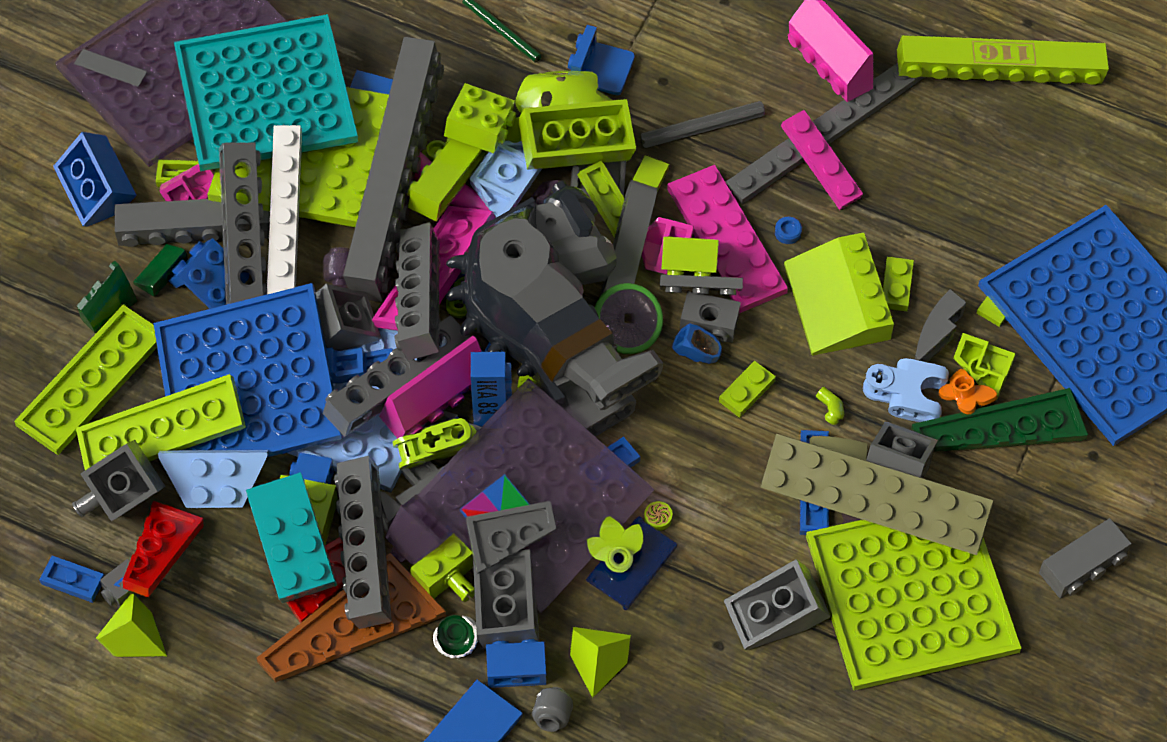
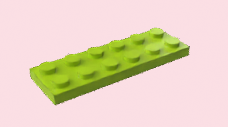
M122 305L14 421L16 427L59 455L77 435L76 428L86 425L157 348L154 325L125 305Z
M228 374L77 427L76 432L84 468L87 470L133 440H136L147 459L152 461L158 459L159 451H181L244 429L246 426L234 377Z

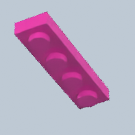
M805 110L782 122L781 127L839 210L862 197L863 193Z

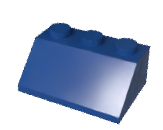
M81 132L53 166L84 227L114 216L115 204H129L136 197V193L106 135Z

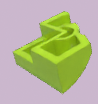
M963 333L955 352L954 360L966 370L978 385H985L994 389L998 399L1016 355L1013 352L990 345L988 341Z

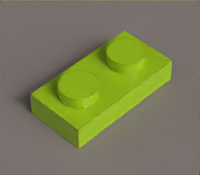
M887 257L883 292L889 309L908 310L914 260Z
M754 361L719 396V402L740 418L775 382L776 376Z

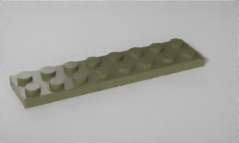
M776 434L761 484V488L974 555L979 553L994 500L781 434Z

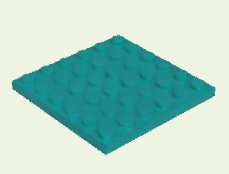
M328 14L174 42L200 171L220 168L219 147L222 143H255L256 150L260 151L261 160L272 158L274 126H301V153L358 142V135Z

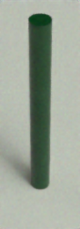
M475 0L462 1L467 8L533 62L536 63L540 60L541 54L479 3Z

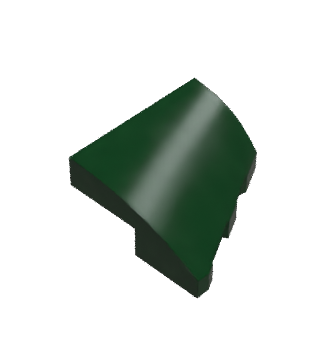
M116 261L109 265L113 271L107 279L102 282L97 280L90 293L77 305L81 320L94 333H97L122 305L129 308L137 302L125 273Z

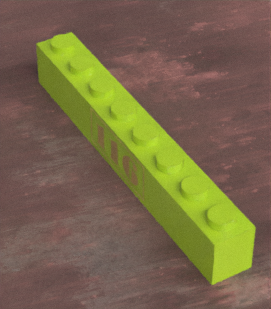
M902 35L897 48L899 76H908L910 78L934 77L936 79H985L987 81H1036L1038 83L1061 82L1064 84L1073 82L1094 85L1097 83L1102 84L1109 70L1106 43Z

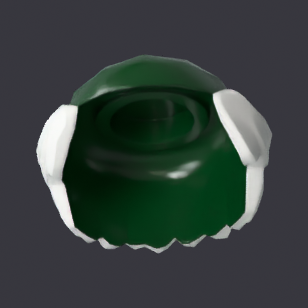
M452 615L446 617L441 621L433 634L435 647L441 654L450 658L459 659L471 654L479 640L476 632V622L467 616Z

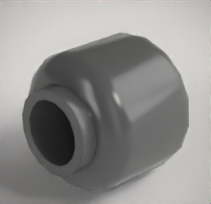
M559 687L541 690L536 697L532 711L534 721L541 729L549 732L566 727L573 709V700L568 693Z

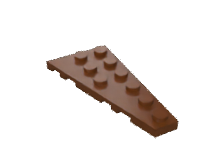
M389 553L386 556L392 622L359 629L346 617L345 604L348 601L347 594L343 589L256 659L258 664L276 683L445 617L446 611L401 563ZM369 591L365 592L362 598L366 597Z

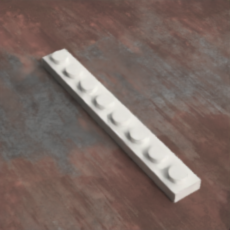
M274 126L267 294L296 287L302 146L301 126Z

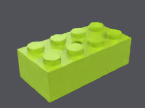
M627 99L524 108L518 120L527 170L595 164L601 160L603 163L627 161L631 159L636 150Z

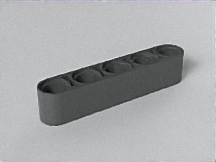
M634 180L630 181L613 242L617 264L608 278L603 281L600 297L605 291L615 285L624 283L634 284L657 195L656 187ZM632 290L617 291L610 295L605 302L626 308L631 298Z

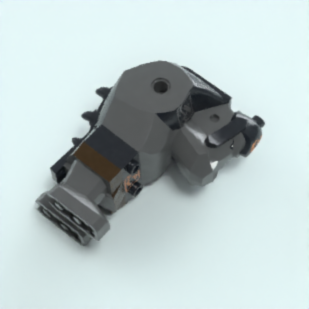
M560 181L553 186V194L545 198L543 204L537 205L531 197L482 225L474 232L468 252L465 251L464 255L453 256L446 262L449 268L459 269L461 274H465L461 285L450 289L446 294V299L449 301H462V304H465L467 313L460 329L462 336H467L474 331L480 333L491 344L488 352H505L522 363V366L517 371L518 376L528 375L532 377L542 392L547 407L551 406L554 412L558 411L564 421L567 439L573 447H579L628 418L635 411L636 400L632 394L653 382L662 374L663 362L654 350L621 359L617 353L618 346L614 344L612 331L599 319L595 308L591 304L588 305L584 300L582 285L605 281L616 267L617 257L613 244L600 234L594 224L595 216L598 214L594 203L579 188L568 186L565 181Z

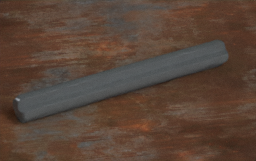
M762 101L651 130L641 134V143L644 148L758 118L765 115V108Z

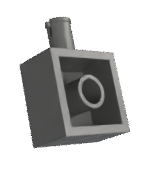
M133 440L81 473L91 492L72 504L80 517L86 516L87 513L101 505L109 519L113 521L166 486L136 440Z

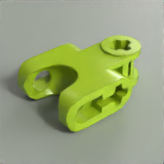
M459 418L427 427L417 434L395 439L392 441L393 448H398L402 460L398 463L399 469H409L434 459H445L467 452L479 444V433L465 419ZM464 432V435L458 439V434Z

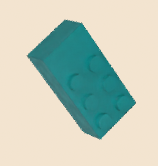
M301 472L247 489L246 493L275 588L282 604L337 586L307 486Z

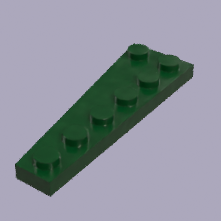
M1070 388L979 408L972 414L962 412L914 423L911 426V431L938 440L934 452L1083 441L1088 436Z

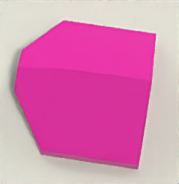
M658 217L648 227L642 251L645 269L667 274V270L662 269L663 238H692L694 226Z

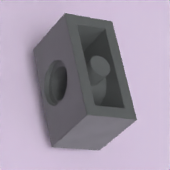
M687 291L680 320V330L691 323L713 334L720 343H733L741 302L704 294H693V292ZM705 318H713L714 321H707Z

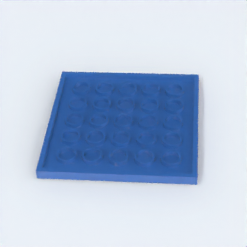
M312 283L153 323L165 397L231 374L235 380L246 428L183 450H268L267 457L343 439L339 430L323 414L326 404L325 399L334 391L315 287Z

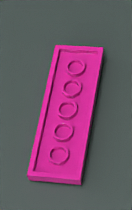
M715 165L668 183L667 190L687 224L694 226L693 234L695 238L719 240L717 276L743 278L742 291H736V295L730 296L731 300L741 302L740 313L787 294V285Z
M448 206L434 227V231L440 241L439 304L461 272L459 269L449 268L446 262L453 256L464 255L465 251L468 252L474 232L482 225L496 218L493 211ZM396 285L372 319L377 328L398 331L395 323V316L398 315L395 298L398 297Z

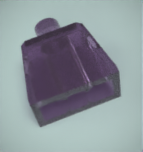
M416 494L399 508L386 534V539L394 546L390 553L399 562L407 559L411 564H416L455 532Z

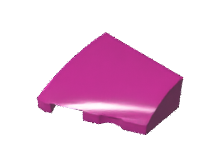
M199 164L161 184L159 191L165 201L208 199L207 194L215 173L213 169L200 171Z

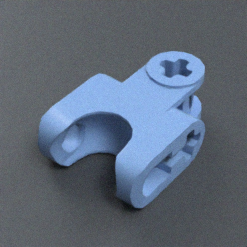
M907 358L899 360L897 368L875 364L866 373L863 392L871 400L889 403L888 412L895 417L915 422L940 418L942 414L940 404L927 399L921 390L926 388L940 389L947 383L949 372L943 366Z

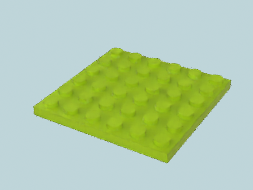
M346 87L358 142L301 153L299 217L356 227L389 94ZM272 158L260 160V166L257 167V177H261L262 191L258 193V204H262L263 210L269 212L271 205ZM241 166L235 167L237 176L241 178L247 177L245 168ZM216 168L207 194L210 201L221 202L220 168ZM244 193L236 194V199L239 203L248 204V197Z
M866 520L854 521L806 533V539L853 691L1020 653L1021 646L984 538L982 539L978 555H974Z

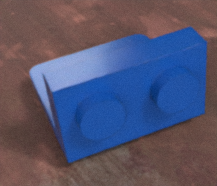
M587 25L584 33L578 35L576 41L577 51L576 54H571L568 69L571 71L593 72L598 77V91L620 95L632 67L634 53L597 43V27Z
M213 238L205 243L199 241L189 251L192 256L186 262L181 260L172 269L174 275L170 278L169 282L175 288L185 284L209 309L223 306L226 304L224 249ZM242 272L240 280L242 283H245L249 279V274Z

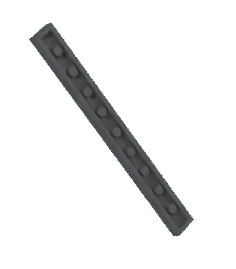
M897 63L873 79L872 90L849 102L843 100L814 120L813 123L826 142L830 144L925 77L910 78L908 76H899ZM788 138L725 183L733 196L743 205L805 160L790 138Z

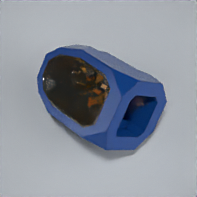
M691 323L679 331L672 346L678 355L686 356L695 362L701 361L708 364L716 362L720 358L722 350L720 342L713 334Z

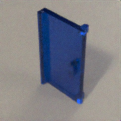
M640 516L636 517L629 525L631 527L639 524L643 532L642 547L633 554L631 567L624 572L618 573L611 571L606 566L605 561H600L586 579L588 583L621 604L624 610H628L677 548V543L645 523ZM616 553L613 557L615 563L620 564L623 562L624 558L621 553Z

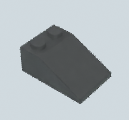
M530 549L520 550L478 575L473 559L476 632L482 648H486V644H492L496 641L521 643L526 639H535L539 642L538 612Z
M797 559L724 600L745 650L806 631L831 617L810 569Z

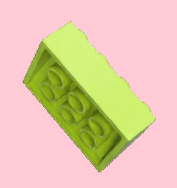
M864 233L838 237L784 262L812 356L891 340L894 323Z

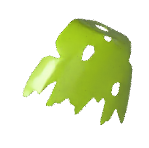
M553 71L528 75L520 86L515 104L521 113L524 108L542 107L541 97L542 93L550 91L552 95L549 106L608 100L596 93L598 77L595 73L590 71ZM566 77L564 81H558L556 78ZM520 117L515 118L512 127H508L505 141L512 143L522 141L518 122Z

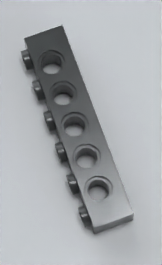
M222 143L219 147L226 305L267 295V286L262 284V273H265L266 270L265 257H261V246H264V231L260 230L259 220L263 219V205L258 204V193L262 191L261 177H257V167L260 166L261 158L260 151L256 150L255 143ZM241 166L245 168L247 177L241 178L237 176L235 167ZM244 193L248 197V204L239 203L236 199V194ZM239 219L246 220L250 226L249 231H242L238 227L237 221ZM239 246L248 247L251 251V257H242L239 253ZM242 272L251 275V285L242 283L240 280Z
M430 222L401 230L399 242L396 244L399 260L396 261L399 278L396 279L398 297L395 298L398 315L395 316V323L398 334L394 336L397 349L403 351L407 360L439 352L440 241Z
M451 315L443 321L439 320V352L419 357L417 359L420 361H417L415 359L407 360L402 350L394 349L383 362L377 361L372 364L361 377L356 375L347 383L346 387L340 391L338 389L332 391L325 399L326 404L323 414L346 437L379 414L388 396L471 336H462L460 333L461 326ZM351 400H355L359 402V404L353 403Z
M369 456L337 463V474L334 480L339 491V500H337L336 505L342 524L339 525L338 531L344 550L341 551L340 557L346 575L342 580L348 601L345 604L346 617L359 629L392 622L379 468ZM363 513L362 516L356 520L357 516ZM365 539L361 545H358L361 540ZM364 565H367L366 568L360 572L361 568ZM369 591L368 595L362 598L363 594Z

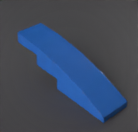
M326 348L332 383H348L356 375L361 377L372 364L377 361L383 362L386 360L393 349L387 348L365 352L363 348L335 352L333 348Z

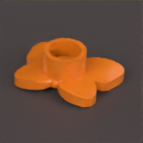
M964 369L956 371L950 378V383L939 389V396L942 399L956 400L958 409L965 414L974 413L977 404L984 406L997 399V393L994 389L985 385H975L974 379Z

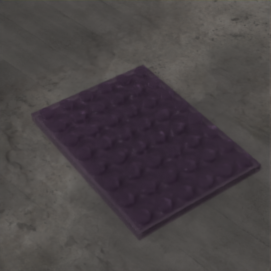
M149 0L56 61L55 64L60 73L146 165L151 167L158 160H161L193 138L174 42L287 21L267 0ZM85 49L147 71L140 85L135 86L75 65L74 63L81 51Z

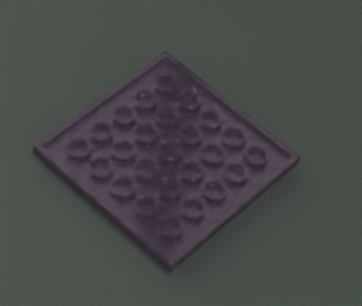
M528 378L472 437L470 442L466 443L414 498V502L472 551L466 518L460 512V509L504 474L530 505L550 501L556 531L522 549H530L537 612L542 614L593 558L588 550L587 539L600 537V527L605 518L610 516L623 526L653 493L654 488Z

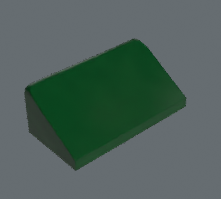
M166 244L133 281V284L155 297L174 275L172 269L181 260L185 262L188 260L186 250Z

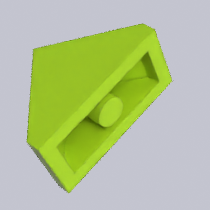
M134 594L128 596L96 637L115 657L167 656L152 612Z
M573 627L570 656L592 698L627 664L631 635Z

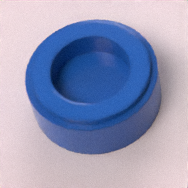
M783 217L778 220L775 226V236L781 243L793 244L800 239L802 225L796 218Z

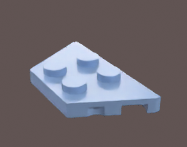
M505 141L503 145L498 144L494 153H487L470 177V185L488 209L493 211L495 217H498L518 205L542 168L527 170L522 141L517 143Z
M268 450L159 451L158 453L159 460L186 508L243 507L248 497L246 490L253 487L268 456Z

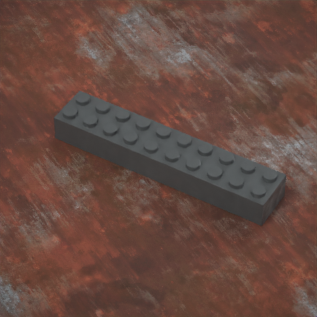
M403 38L343 274L348 289L367 293L368 299L371 301L383 302L385 293H389L391 289V278L389 276L391 269L396 268V244L399 242L400 231L403 230L401 229L403 221H407L409 216L407 204L410 196L407 193L414 180L415 173L420 171L421 158L419 155L421 149L424 150L426 147L427 134H425L427 126H431L433 118L431 107L432 103L437 102L438 80H442L444 74V65L440 62L441 53L437 51L435 41Z

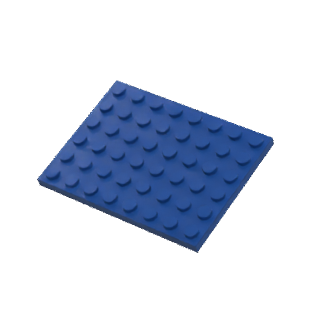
M1107 205L979 281L978 287L992 300L1006 320L1065 389H1071L1076 403L1113 446L1167 413V273Z

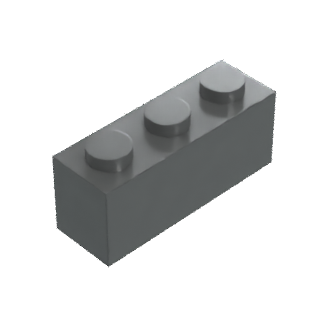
M1109 518L1044 560L1039 574L1060 599L1068 593L1072 596L1083 588V584L1088 580L1095 581L1106 572L1105 569L1111 565L1116 567L1122 564L1128 558L1127 553L1131 543Z

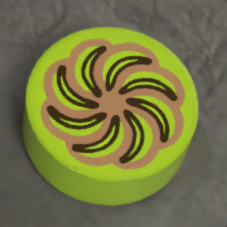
M661 501L650 503L644 512L646 525L655 531L667 529L672 523V509L668 504Z

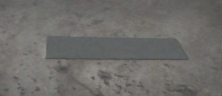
M85 49L81 51L74 63L75 65L135 86L140 85L147 71Z

